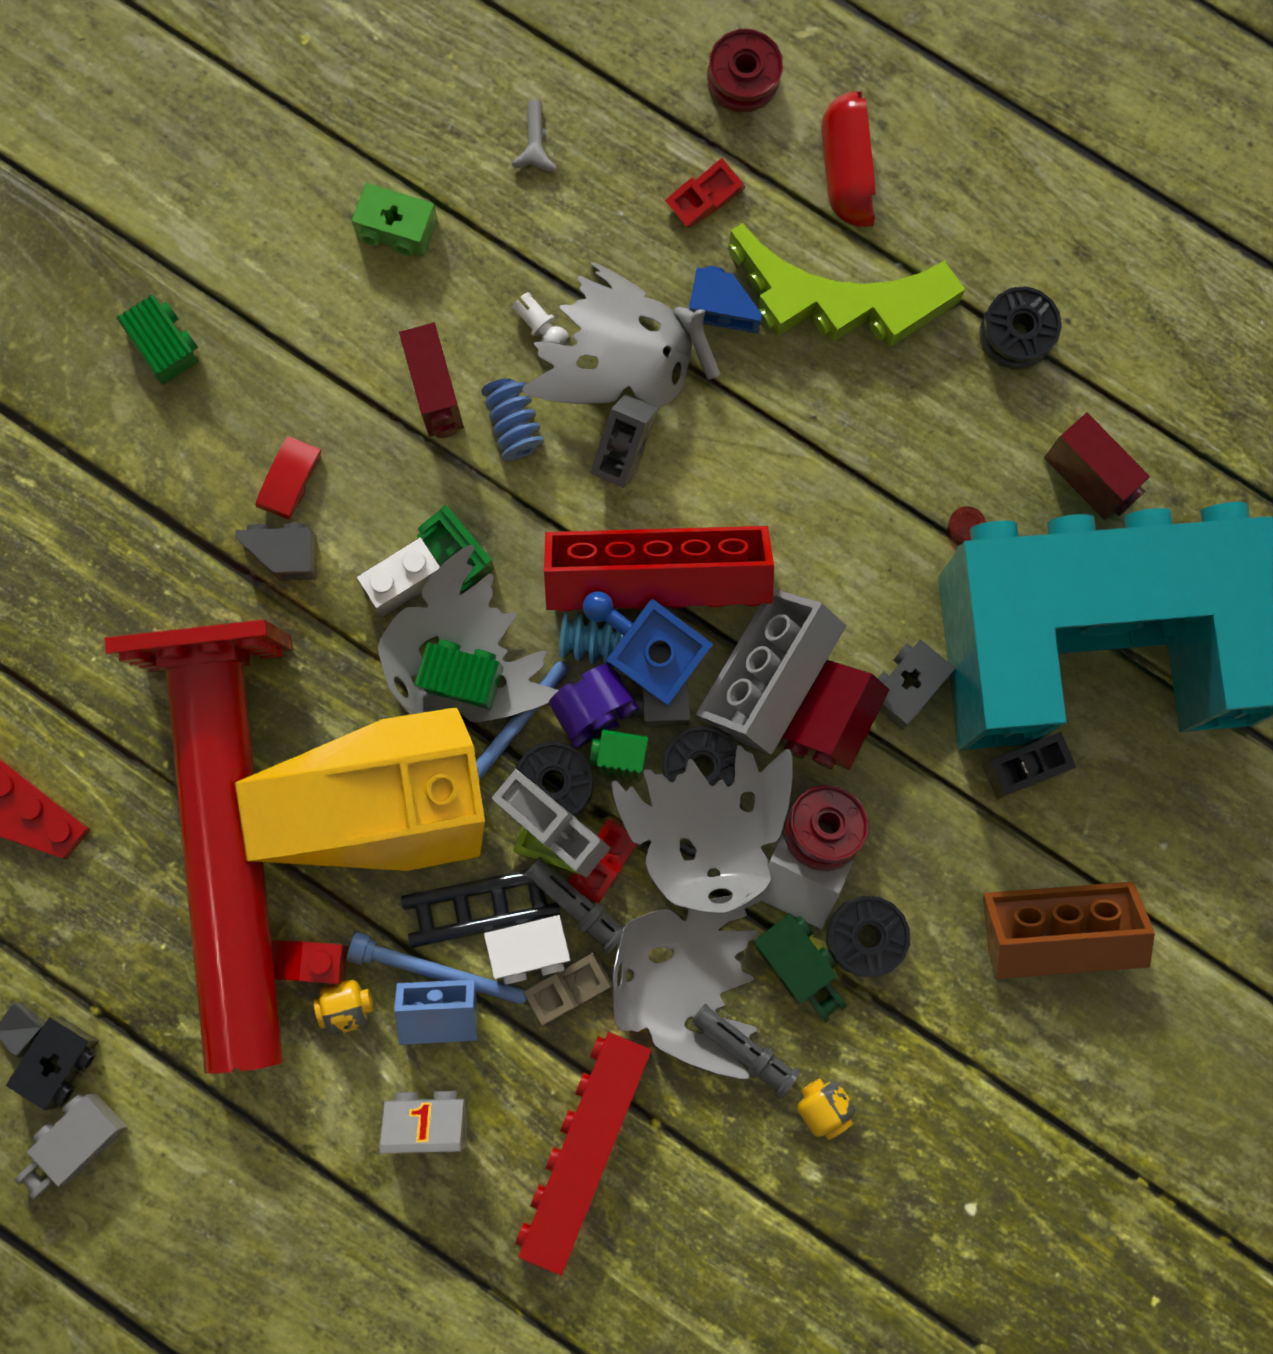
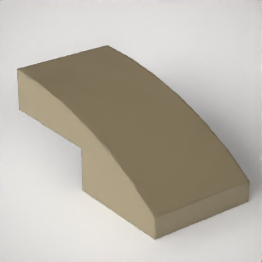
M594 952L565 968V971L555 973L525 990L524 994L540 1024L543 1026L611 988L613 983L598 955Z

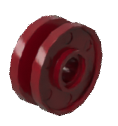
M737 29L724 34L714 44L709 57L707 85L712 96L723 107L736 112H753L765 107L775 97L783 72V56L778 45L767 34L754 29ZM746 68L749 69L751 73H742L738 69Z
M820 785L805 791L797 798L784 822V838L788 850L798 862L813 870L832 871L842 868L854 859L857 852L861 850L869 830V819L862 803L854 794L839 786ZM818 823H827L831 826L834 833H825L821 830Z

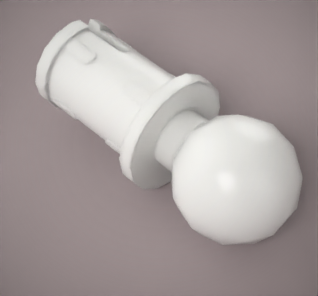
M530 292L521 296L522 300L530 308L529 310H526L518 299L515 301L512 309L532 329L531 335L533 337L541 334L542 342L569 346L570 336L568 332L562 327L552 326L555 317L548 315L534 300Z

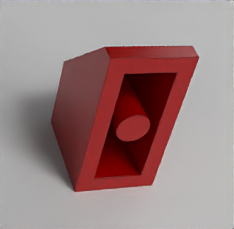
M271 940L275 979L341 984V982L345 981L349 946Z

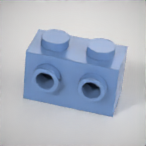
M474 979L397 983L394 1013L399 1045L477 1041L478 1007Z

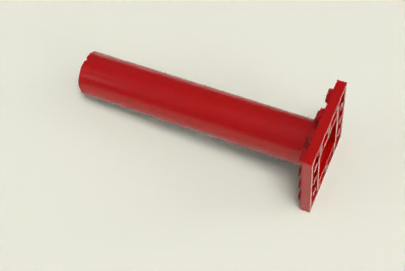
M262 619L104 637L105 653L119 658V662H129V666H139V669H148V672L166 671L205 1073H233L235 1068L240 1069V1071H248L281 1064L283 1062L264 865L263 862L246 860L235 782L254 774L244 667L250 666L249 655L260 656L261 660L283 658V651L293 650L292 636L267 620Z

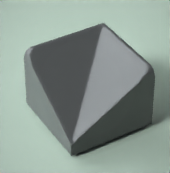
M14 1002L0 1021V1040L15 1057H24L46 1022L23 1002Z

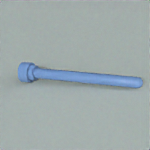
M563 661L557 662L539 684L554 689L567 674L568 665ZM538 708L513 715L476 761L479 782Z
M357 931L352 938L346 961L362 965L363 962L370 964L371 961H376L440 981L474 979L477 992L517 1004H523L527 1001L524 989L377 946V941L371 940L370 935Z

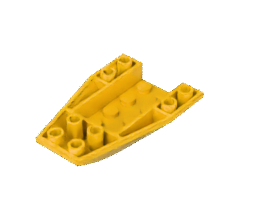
M457 707L381 719L235 782L247 861L409 871L480 857L485 817L474 745Z

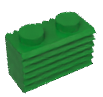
M149 295L147 299H143L135 307H131L128 311H124L122 315L117 316L116 319L162 385L199 362L193 351L198 349V346L187 330L179 333L173 324L179 319L167 301L160 305L154 295Z
M442 639L439 640L438 644L427 642L414 686L426 693L491 710L504 668L499 661L495 660L496 655L480 649H475L474 654L460 651L461 646L459 644Z
M602 730L601 739L593 738L590 755L591 766L597 767L600 777L606 774L608 778L613 775L615 779L621 777L622 780L628 778L630 782L633 779L637 783L640 782L643 777L648 737Z

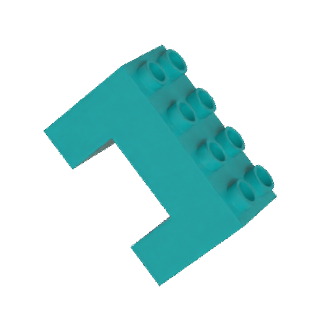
M1227 502L1202 509L1200 511L1201 522L1173 524L1170 509L1151 508L1125 515V528L1096 530L1094 516L1088 514L1068 515L1052 519L1047 522L1048 534L1019 537L1017 523L1006 520L986 522L971 527V541H964L956 548L957 552L938 576L947 659L955 667L949 677L958 751L1029 745L1067 723L1058 654L1168 645L1179 733L1252 727L1273 718V516L1250 518L1248 503Z

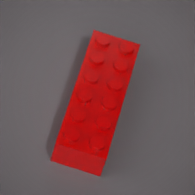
M768 526L545 532L544 583L546 610L568 612L574 609H583L585 598L593 592L606 593L613 602V608H634L638 610L644 609L651 599L663 607L676 609L686 606L721 607L724 605L759 606L761 604H773L774 560Z

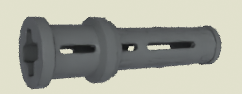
M539 856L524 873V876L528 877L553 901L578 921V930L582 933L588 932L603 946L602 951L609 954L621 941L623 929L626 925L620 926L604 911V905L597 902L591 903Z
M706 1003L690 1022V1024L695 1025L722 1048L749 1067L747 1071L753 1079L758 1077L776 1091L775 1096L779 1099L789 1091L801 1073L799 1069H791L774 1056L772 1048L765 1046L762 1049L735 1026L708 1007Z

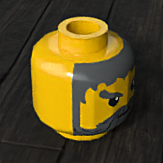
M346 980L341 982V984L324 986L320 990L319 998L314 999V1009L319 1027L321 1029L326 1028L332 1035H339L365 1027L368 1021L367 1013L374 1011L369 989L362 990L359 983L355 980Z
M819 1078L801 1090L804 1098L799 1101L797 1110L813 1135L817 1137L826 1136L830 1140L853 1125L851 1118L855 1113V1107L838 1082L829 1081L824 1084Z

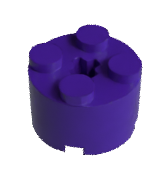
M610 663L602 664L582 674V680L574 685L571 682L556 692L548 702L552 712L576 749L592 741L596 733L601 737L602 730H617L620 727L617 722L618 719L624 720L640 709L621 677Z

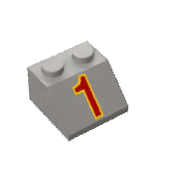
M434 1091V1099H418V1092H395V1100L385 1101L380 1137V1153L461 1151L467 1146V1098H457V1091Z

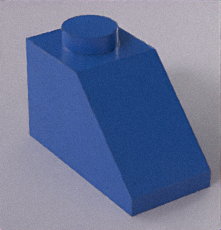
M708 266L705 269L697 267L689 310L695 312L698 309H704L703 324L758 334L762 313L732 273H726L724 269L716 266Z

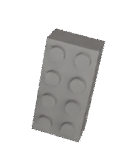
M774 589L773 604L760 605L695 715L711 728L719 729L731 737L732 740L772 755L845 630L846 625L823 603Z

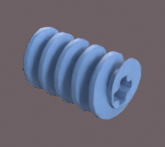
M510 378L492 381L481 389L482 395L486 397V408L491 411L489 414L490 421L495 424L493 431L495 436L499 438L497 442L498 447L504 451L501 456L502 460L506 462L529 456L536 450V447L545 442L542 436L532 437V434L540 429L539 423H528V420L536 416L535 410H524L523 408L532 402L531 396L519 395L523 392L522 389L527 383H516L515 380Z

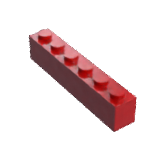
M609 1031L606 1038L598 1036L590 1055L591 1059L596 1060L591 1075L583 1072L575 1095L582 1097L577 1111L568 1110L560 1132L567 1134L561 1149L553 1147L545 1167L546 1170L552 1172L546 1187L538 1184L530 1207L537 1209L532 1223L523 1222L515 1241V1245L522 1247L518 1258L562 1276L652 1049Z

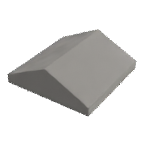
M783 830L768 862L771 881L768 887L758 896L762 898V902L787 914L791 913L795 918L801 916L806 923L822 930L842 890L853 861L851 860L844 867L832 871L813 870L798 862L788 850Z

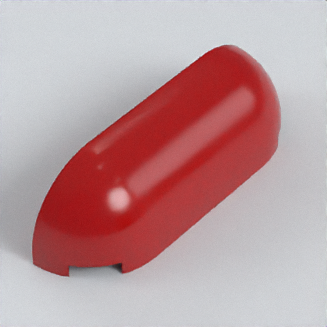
M852 91L842 94L833 100L827 107L821 122L828 200L834 213L844 222L858 227H872L875 222V214L873 213L871 195H876L867 103L866 98H862V91Z

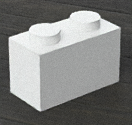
M420 537L362 573L357 579L383 617L422 593L423 585L440 567Z
M560 915L484 933L494 979L503 978L505 985L527 980L526 972L541 969L542 976L565 971L563 963L571 962Z

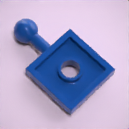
M590 593L583 602V611L588 619L594 622L606 621V623L624 635L606 661L666 706L669 705L713 645L653 599L649 601L634 623L613 609V602L606 593ZM662 641L668 645L670 656L666 662L655 663L650 659L648 650L653 642Z

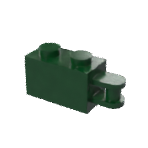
M790 913L751 943L795 1002L802 1004L807 1000L826 1024L830 1020L828 1016L839 1008L843 1011L847 1007L830 984L837 977L833 970L837 964L824 947L818 950L809 937L814 933L801 916L795 919ZM824 987L830 996L821 1003H818L813 995Z

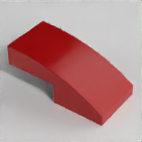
M721 158L696 180L691 177L666 198L665 202L688 229L717 211L746 187L725 160Z
M287 436L264 480L255 502L256 507L290 520L305 495V484L321 459V449Z
M612 816L607 819L598 834V837L611 849L587 878L573 873L568 881L582 895L598 904L637 846V843L631 840L624 824Z

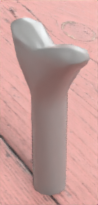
M530 100L528 102V147L512 162V167L522 168L533 165L541 170L555 172L557 170L556 166L549 160L542 147V102Z
M676 307L673 313L689 333L706 378L713 379L719 376L720 371L703 330L705 310L698 309L692 312L687 308Z

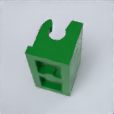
M446 504L418 528L420 533L417 535V538L421 537L440 566L464 547L474 546V551L467 561V564L473 566V569L462 583L460 590L462 593L466 592L495 569L492 559Z

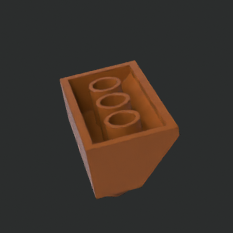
M1134 882L983 893L988 951L997 979L1150 968L1155 932Z

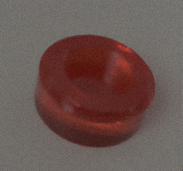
M970 506L960 507L949 518L947 530L955 542L962 544L964 541H971L970 528L986 523V520L978 509Z

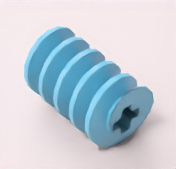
M565 612L558 644L560 657L565 659L573 649L574 658L578 662L582 660L587 652L590 664H596L601 655L603 656L604 664L608 663L606 659L624 635L619 631H613L612 626L606 622L602 629L598 628L597 622L591 620L587 626L584 625L581 613L577 614L573 622H569L568 612Z

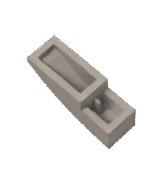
M517 769L512 772L491 798L540 842L549 847L570 867L586 878L611 849L595 833Z

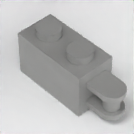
M97 1093L85 1095L84 1097L79 1094L62 1109L65 1115L55 1125L52 1122L48 1123L33 1137L36 1143L27 1153L34 1161L15 1179L19 1185L23 1183L32 1192L29 1196L33 1201L45 1193L54 1183L58 1187L69 1184L127 1128L125 1123ZM40 1167L48 1175L45 1180L36 1172Z

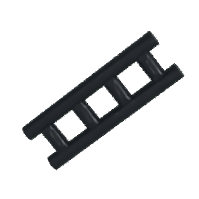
M527 870L401 896L404 911L415 908L420 931L408 933L411 948L496 931L557 915L561 917L559 904L556 902L546 903L544 891L528 877L524 876ZM528 885L532 907L509 912L505 889ZM490 893L494 915L472 920L468 897ZM453 901L457 923L435 928L430 905Z

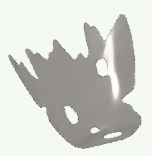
M592 262L591 264L600 271L595 273L606 280L612 289L585 277H577L581 283L580 290L586 299L577 300L574 305H560L559 308L581 327L579 332L572 335L578 343L574 346H565L548 342H534L535 347L538 349V356L554 365V368L525 385L522 390L527 395L549 401L588 404L616 401L625 387L630 386L637 398L656 408H661L675 399L683 388L693 343L691 337L672 309L659 301L645 298L644 295L647 293L643 289L613 271ZM643 316L657 321L661 324L659 331L647 330L639 323V317ZM670 346L671 352L666 358L663 354V348ZM589 355L595 356L599 364L595 369H583L577 366V361L580 356ZM679 362L681 365L680 377L678 382L673 385L672 371L675 364Z
M473 545L466 546L454 554L423 585L422 597L428 604L427 608L407 607L403 609L392 620L380 639L378 651L387 685L395 699L410 715L457 707L459 713L464 715L470 722H482L506 718L536 709L547 704L550 698L559 691L529 681L544 666L543 659L547 651H539L513 662L503 660L508 650L500 647L498 643L515 619L517 613L509 612L504 614L498 608L489 607V601L493 595L491 585L494 581V576L491 573L460 595L462 583L473 569V566L467 564L474 551ZM438 636L439 640L442 639L459 644L461 646L460 651L474 654L475 649L491 652L496 655L495 660L499 661L504 667L502 675L507 680V684L497 689L491 710L420 691L414 686L415 684L411 679V676L418 675L423 659L418 648L426 640ZM395 677L399 678L406 686L408 698L402 696L397 690L394 683Z
M738 745L735 758V779L730 787L723 780L711 786L692 759L688 760L686 771L677 775L674 782L669 781L663 774L656 775L652 770L645 769L643 774L648 785L652 806L643 802L632 786L626 792L617 781L612 782L615 804L631 840L637 844H642L647 840L651 841L646 856L648 873L666 899L674 905L704 912L724 914L745 905L768 887L771 881V874L768 867V859L761 850V846L777 842L781 836L789 809L793 781L791 751L785 750L762 772H759L753 754L745 751L741 745ZM744 792H753L755 795V804L752 812H745L740 808V796ZM680 839H689L694 845L696 855L693 860L685 861L680 853ZM713 868L720 871V876L708 877L707 874ZM718 889H726L733 894L731 900L721 904L711 902L708 896L711 892Z
M733 896L709 900L713 903L721 904L728 902ZM756 896L740 908L724 914L689 909L685 921L670 910L654 911L631 920L623 929L613 972L614 1022L619 1030L639 1032L644 1028H648L654 1045L660 1050L690 1065L716 1074L748 1079L750 1074L736 1057L705 1033L698 1034L685 1028V1021L689 1017H695L705 1003L716 1012L717 1008L725 1005L720 997L722 992L754 980L751 975L741 970V963L736 960L735 956L747 948L748 941L754 939L758 931H720L718 929L729 921L747 916L745 908L761 902L762 898ZM663 947L674 950V955L667 961L657 964L648 959L650 949ZM621 963L622 976L620 986L618 987L617 976L619 965ZM628 968L633 970L634 973L633 979L630 982L626 981ZM725 1019L748 1038L750 1034L758 1031L752 1025Z

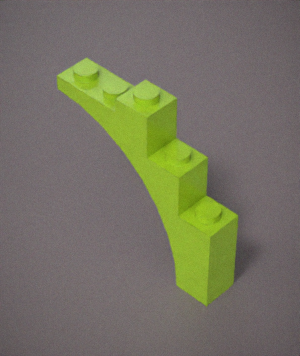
M743 223L732 229L730 233L728 251L736 264H743L749 272L748 278L753 288L758 293L763 292L758 303V309L762 313L761 323L766 329L772 328L777 337L811 315H814L813 321L817 329L823 335L828 334L833 342L869 320V326L874 336L880 341L884 340L890 348L958 304L966 290L945 261L919 274L895 281L867 284L840 282L809 274L783 261L762 245Z

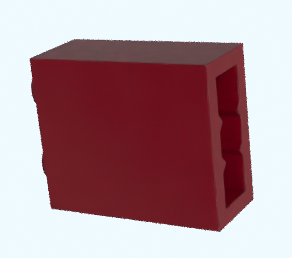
M435 322L399 331L419 408L429 437L446 438L456 434L458 429L464 428Z
M1088 412L1068 428L1044 456V459L1103 520H1106L1113 512L1120 517L1146 492L1141 486L1150 478L1141 466Z
M826 660L780 739L786 744L784 750L791 751L793 756L804 759L806 755L812 756L814 762L831 770L835 765L850 770L890 689L872 673Z

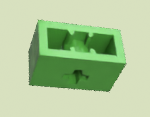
M365 183L352 218V224L356 236L367 244L377 246L381 243L391 246L402 255L412 256L414 253L424 257L438 218L434 203Z

